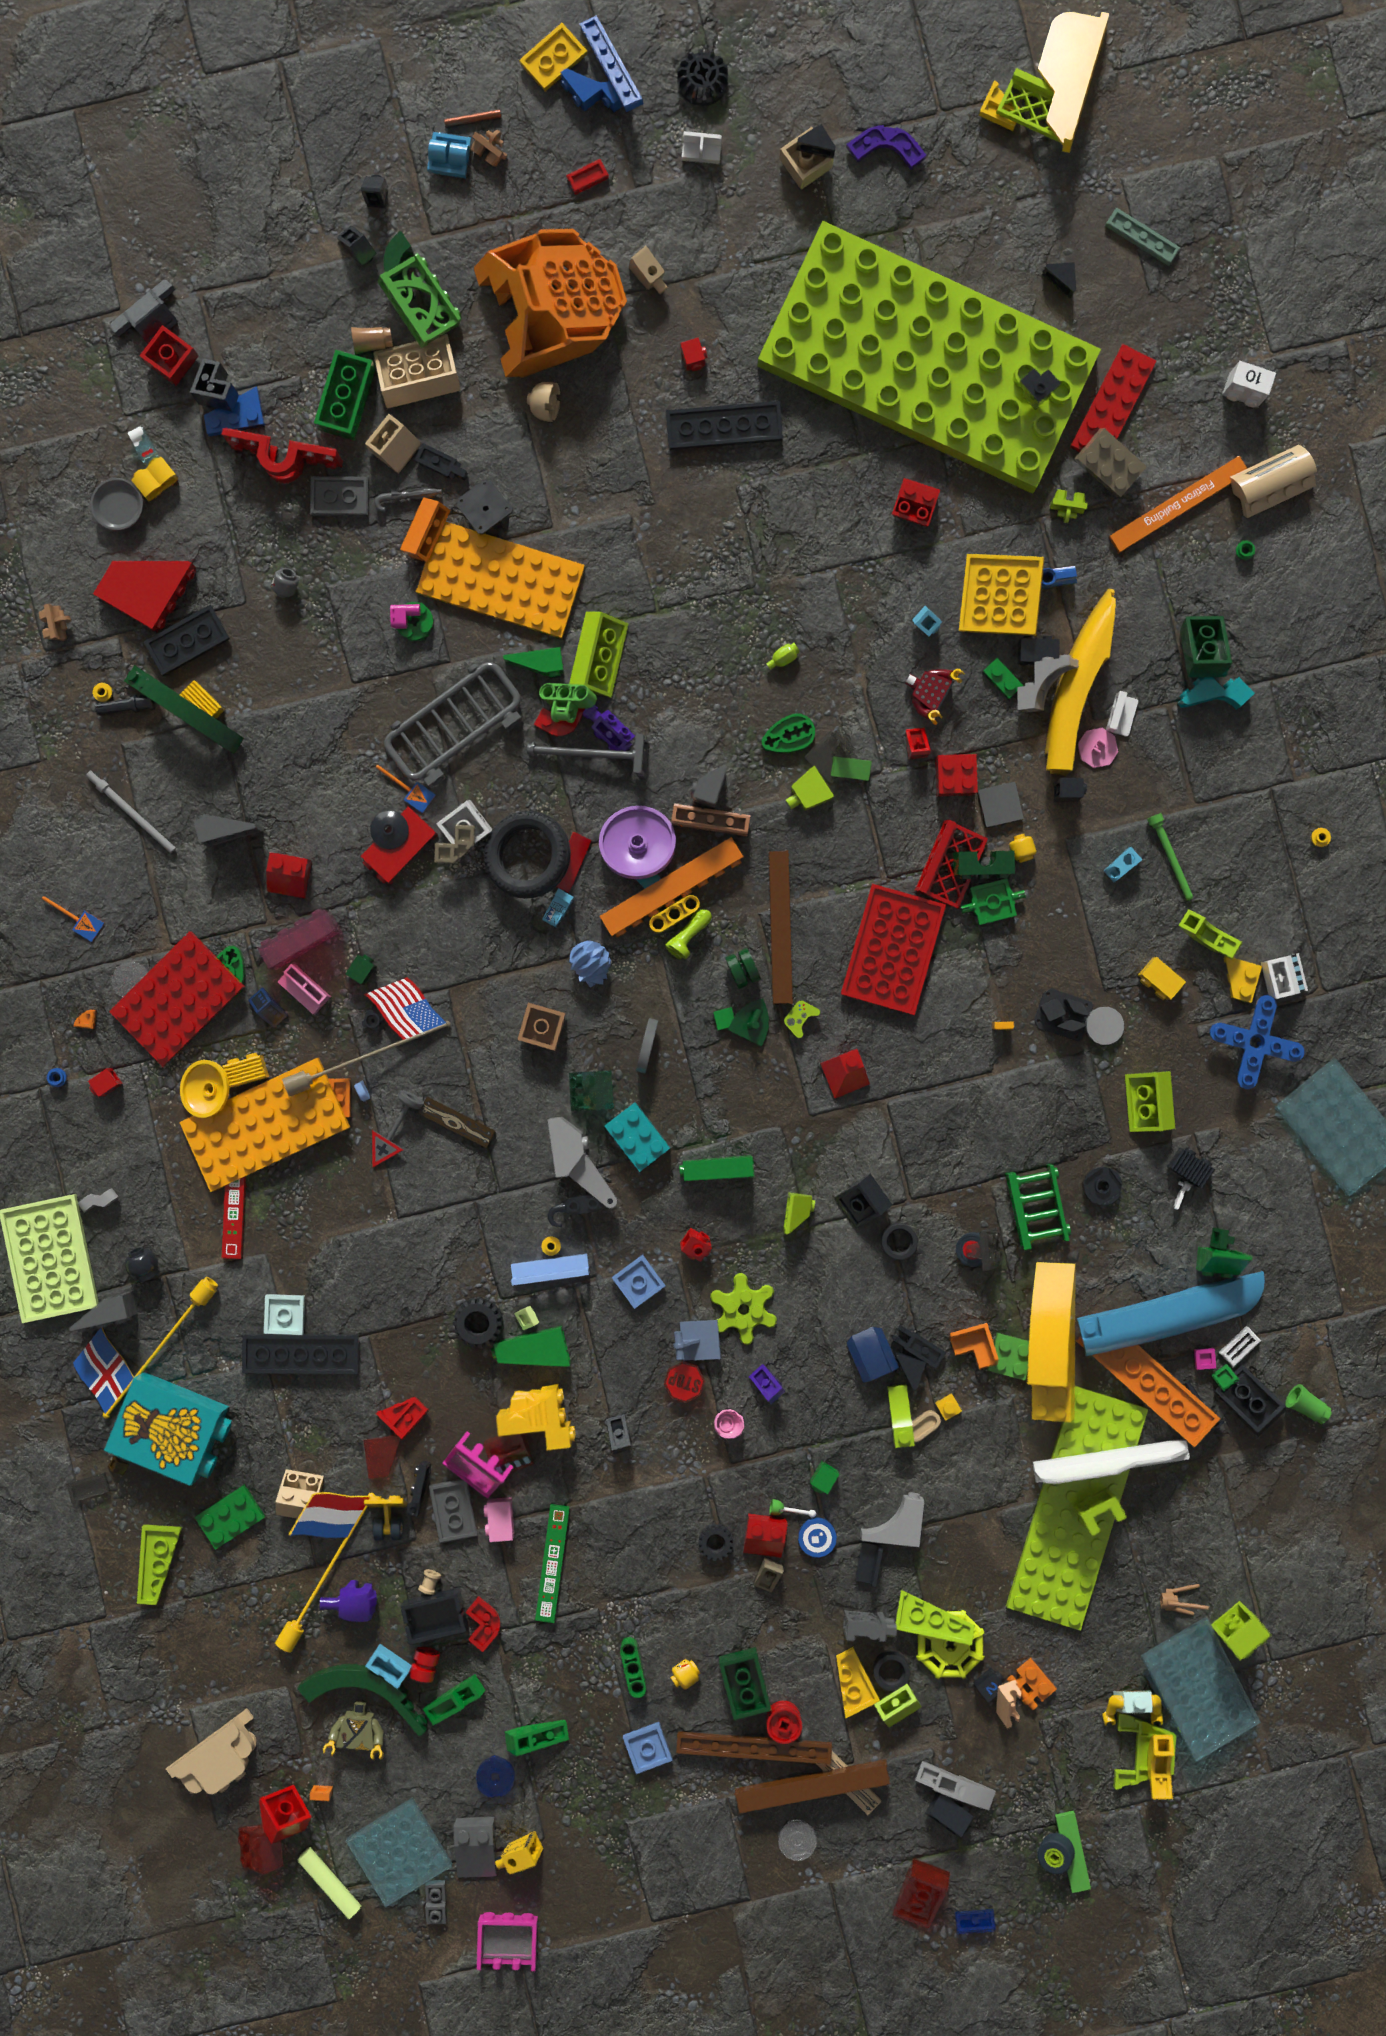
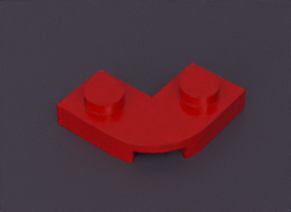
M542 708L534 726L556 737L568 735L577 728L585 708H578L576 719L573 723L563 720L554 722L551 718V712Z
M478 1596L466 1610V1614L480 1624L468 1640L484 1652L498 1634L500 1617L492 1606Z

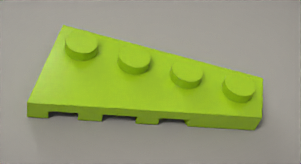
M142 1526L137 1604L157 1605L182 1527Z
M901 1590L896 1618L897 1630L972 1645L975 1625Z

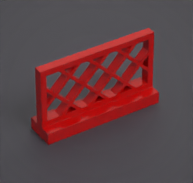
M944 820L915 891L959 909L971 879H965L963 884L957 885L950 866V862L953 859L948 860L946 851L948 848L954 847L955 852H959L957 845L966 842L969 852L977 851L979 861L988 838L968 830L954 821ZM956 829L961 831L964 836V840L957 843L953 837ZM973 838L981 840L979 848L972 850L969 842ZM946 864L950 874L941 878L938 870L940 866ZM951 877L954 887L945 890L942 880ZM939 882L942 892L938 894L930 892L932 884ZM955 889L958 895L956 903L949 901L947 895L948 892Z

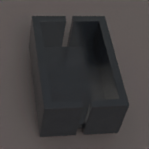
M460 1587L437 1592L434 1595H424L403 1600L400 1608L404 1624L407 1623L405 1630L409 1645L466 1632L468 1621L465 1608H462L463 1599Z

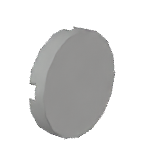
M1099 1007L1092 1010L1089 1014L1090 1016L1085 1021V1031L1088 1037L1100 1045L1116 1042L1122 1036L1124 1030V1021L1121 1014L1110 1007Z

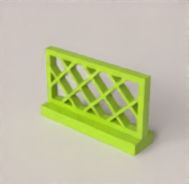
M1016 68L996 114L1060 142L1049 126L1041 127L1038 123L1039 120L1047 119L1048 111L1045 105L1052 103L1053 91L1046 81ZM1012 87L1020 90L1022 94L1014 97L1011 92ZM1028 97H1036L1039 102L1031 105ZM1024 99L1027 106L1018 108L1016 101ZM1012 103L1014 108L1010 112L1002 109L1005 104ZM1041 107L1044 114L1036 117L1033 109ZM1029 111L1032 118L1026 120L1022 118L1021 113Z

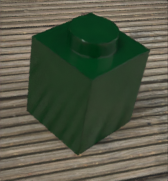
M366 954L363 957L357 955L345 974L361 985H365L376 965L373 964L374 960Z

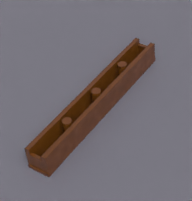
M788 850L768 853L773 1004L790 1005L793 1004L789 854Z
M883 1759L735 1788L734 1794L737 1799L739 1813L889 1785L887 1760Z

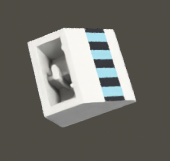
M1299 953L1261 962L1268 995L1274 999L1308 991Z

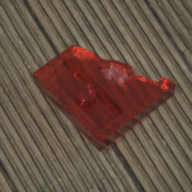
M398 1435L364 1439L369 1479L389 1475L401 1440Z

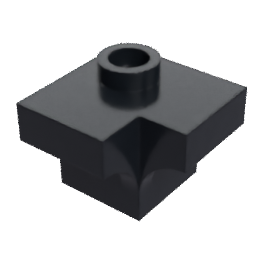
M1034 368L1019 381V384L1024 391L1023 397L1036 410L1050 398L1051 394L1061 385V382L1049 369L1040 375Z

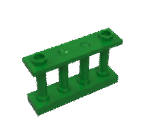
M1047 1164L1048 1171L1022 1177L1016 1176L1015 1172L1005 1173L1020 1246L1023 1250L1032 1249L1031 1243L1033 1241L1060 1235L1062 1240L1069 1241L1071 1230L1069 1224L1065 1222L1057 1179H1059L1057 1167L1054 1168L1052 1164ZM1045 1179L1050 1180L1052 1190L1025 1196L1023 1194L1020 1195L1019 1187L1022 1184ZM1054 1198L1056 1209L1033 1214L1024 1213L1023 1206H1025V1203ZM1058 1217L1060 1228L1036 1233L1028 1232L1027 1225L1029 1222Z

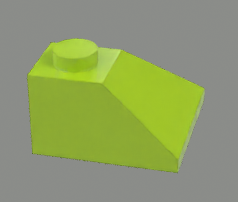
M788 1192L783 1228L785 1234H790L810 1216V1211L814 1212L815 1200H812L811 1195Z

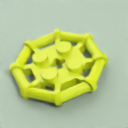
M946 1611L975 1625L973 1639L975 1638V1652L970 1650V1645L954 1642L955 1647L953 1649L951 1647L947 1649L946 1646L949 1640L918 1634V1655L916 1658L937 1679H940V1677H962L964 1679L980 1661L984 1660V1630L966 1614V1611ZM925 1638L931 1640V1650L925 1652ZM934 1656L940 1662L939 1667L929 1657ZM968 1656H971V1660L962 1668L961 1663ZM948 1664H953L954 1666L957 1665L958 1669H944V1667L949 1666Z

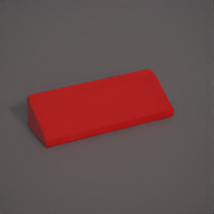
M576 832L572 833L569 840L571 858L568 870L562 881L556 886V888L568 893L572 888L591 843L590 839Z

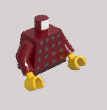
M935 669L928 672L925 671L921 679L910 674L905 684L915 689L910 698L917 713L926 719H930L936 725L937 721L934 718H942L938 710L954 683L952 680L954 679L956 682L961 683L962 680L957 677L960 674L965 675V673L960 669H955L954 671Z

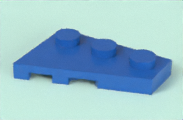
M257 386L238 397L233 412L216 408L204 415L208 436L222 434V429L224 428L240 431L265 426Z

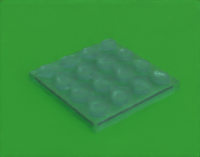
M413 1797L350 1835L345 1840L385 1907L449 1869L453 1864Z

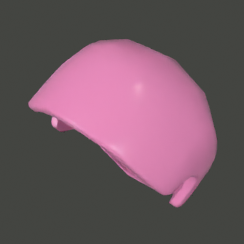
M722 1410L715 1417V1431L722 1438L734 1439L742 1434L744 1419L734 1410Z

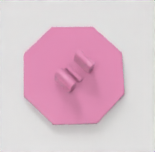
M1103 728L1086 731L1078 742L1080 759L1093 768L1110 765L1118 753L1115 736Z

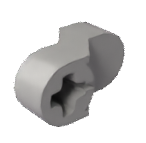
M111 1188L101 1196L95 1194L87 1195L78 1205L85 1213L96 1205L105 1208L119 1197Z

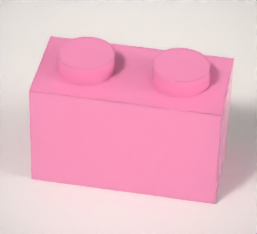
M512 1497L489 1499L487 1505H484V1516L488 1517L485 1533L486 1536H489V1542L513 1540Z

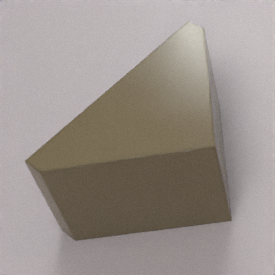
M764 1557L754 1586L772 1592L783 1574L782 1563Z

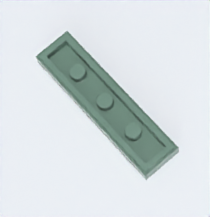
M1117 207L1105 225L1168 266H1170L1180 250L1179 246Z

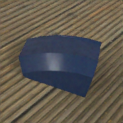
M871 1327L851 1336L846 1343L863 1383L872 1381L899 1368L882 1328Z

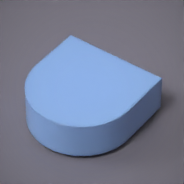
M363 1081L354 1085L362 1101L370 1099Z

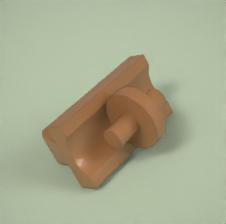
M488 130L486 136L489 137V140L475 132L472 136L475 139L471 147L472 151L481 156L486 148L489 149L490 152L485 160L494 167H496L501 159L506 160L508 155L495 146L498 144L502 147L504 141L500 139L501 132L499 130L493 133Z
M44 605V610L39 612L40 620L48 624V628L42 631L43 638L59 641L67 640L66 624L71 622V617L65 616L64 610H61L60 606Z

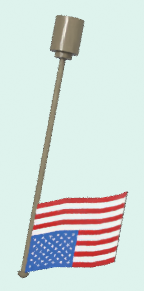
M410 979L399 980L364 995L376 1005L388 1025L401 1037V1041L312 1076L301 1071L283 1078V1084L288 1096L291 1097L311 1089L310 1085L313 1084L312 1080L447 1026L449 1028L451 1023L449 1021L445 1022L432 1009L420 989Z

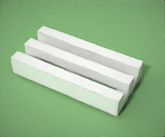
M1246 1326L1219 1353L1234 1367L1261 1340ZM1247 1333H1249L1233 1350L1226 1354L1236 1343H1238ZM1253 1338L1254 1340L1232 1360L1231 1357Z

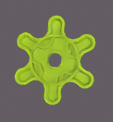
M738 1273L734 1277L735 1287L732 1292L723 1293L720 1290H715L711 1293L710 1299L714 1304L721 1306L723 1309V1315L717 1319L719 1333H723L731 1327L736 1328L740 1333V1341L744 1345H749L754 1340L753 1329L755 1326L762 1324L768 1328H773L777 1324L776 1316L768 1313L764 1308L765 1302L774 1295V1289L770 1285H764L759 1290H752L748 1286L747 1276L743 1273ZM741 1304L749 1306L747 1314L739 1313L738 1307Z

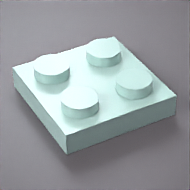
M266 1294L264 1334L303 1335L305 1295Z

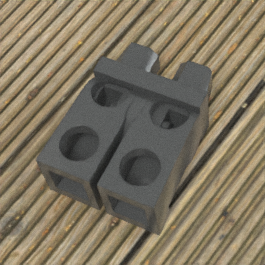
M844 1610L843 1632L846 1640L854 1641L855 1636H868L870 1639H879V1641L885 1642L886 1637H896L897 1625L894 1623V1618H885L883 1612H877V1615L870 1612Z

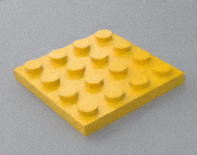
M967 554L959 631L1036 636L1044 557Z

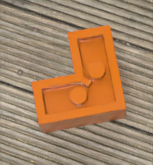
M987 1323L950 1333L949 1339L955 1356L974 1351L979 1370L998 1365L999 1358Z

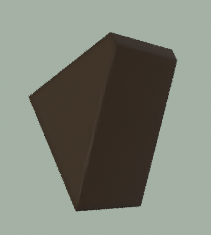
M113 1456L108 1468L112 1473L124 1475L129 1464Z

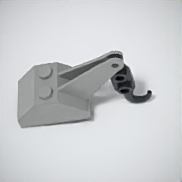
M563 1117L548 1119L556 1177L569 1175L591 1194L572 1197L561 1204L553 1206L548 1212L549 1223L554 1227H562V1224L556 1223L553 1219L554 1214L557 1212L577 1215L596 1212L601 1206L614 1207L617 1204V1197L586 1154V1149L589 1148L588 1137H584L582 1131Z

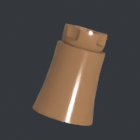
M351 327L355 355L385 349V347H393L390 328Z

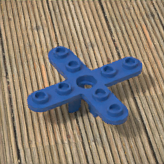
M1270 995L1261 996L1257 1000L1250 1030L1224 1023H1215L1209 1031L1210 1037L1214 1041L1244 1049L1237 1076L1238 1085L1243 1089H1251L1257 1084L1264 1054L1292 1062L1299 1061L1304 1056V1048L1301 1044L1269 1035L1277 1007L1276 1000ZM1252 1037L1260 1038L1261 1042H1257L1258 1048L1250 1045Z

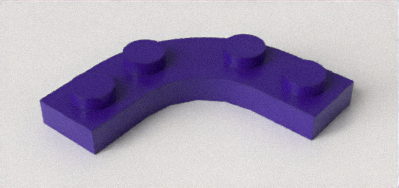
M884 125L865 130L846 145L847 150L857 163L878 148L894 150L900 155L910 170L925 160L927 156L909 133L898 127L891 128L884 127Z

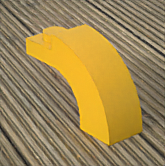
M1152 1735L1148 1747V1779H1150L1151 1799H1173L1171 1786V1760L1174 1756L1173 1735Z

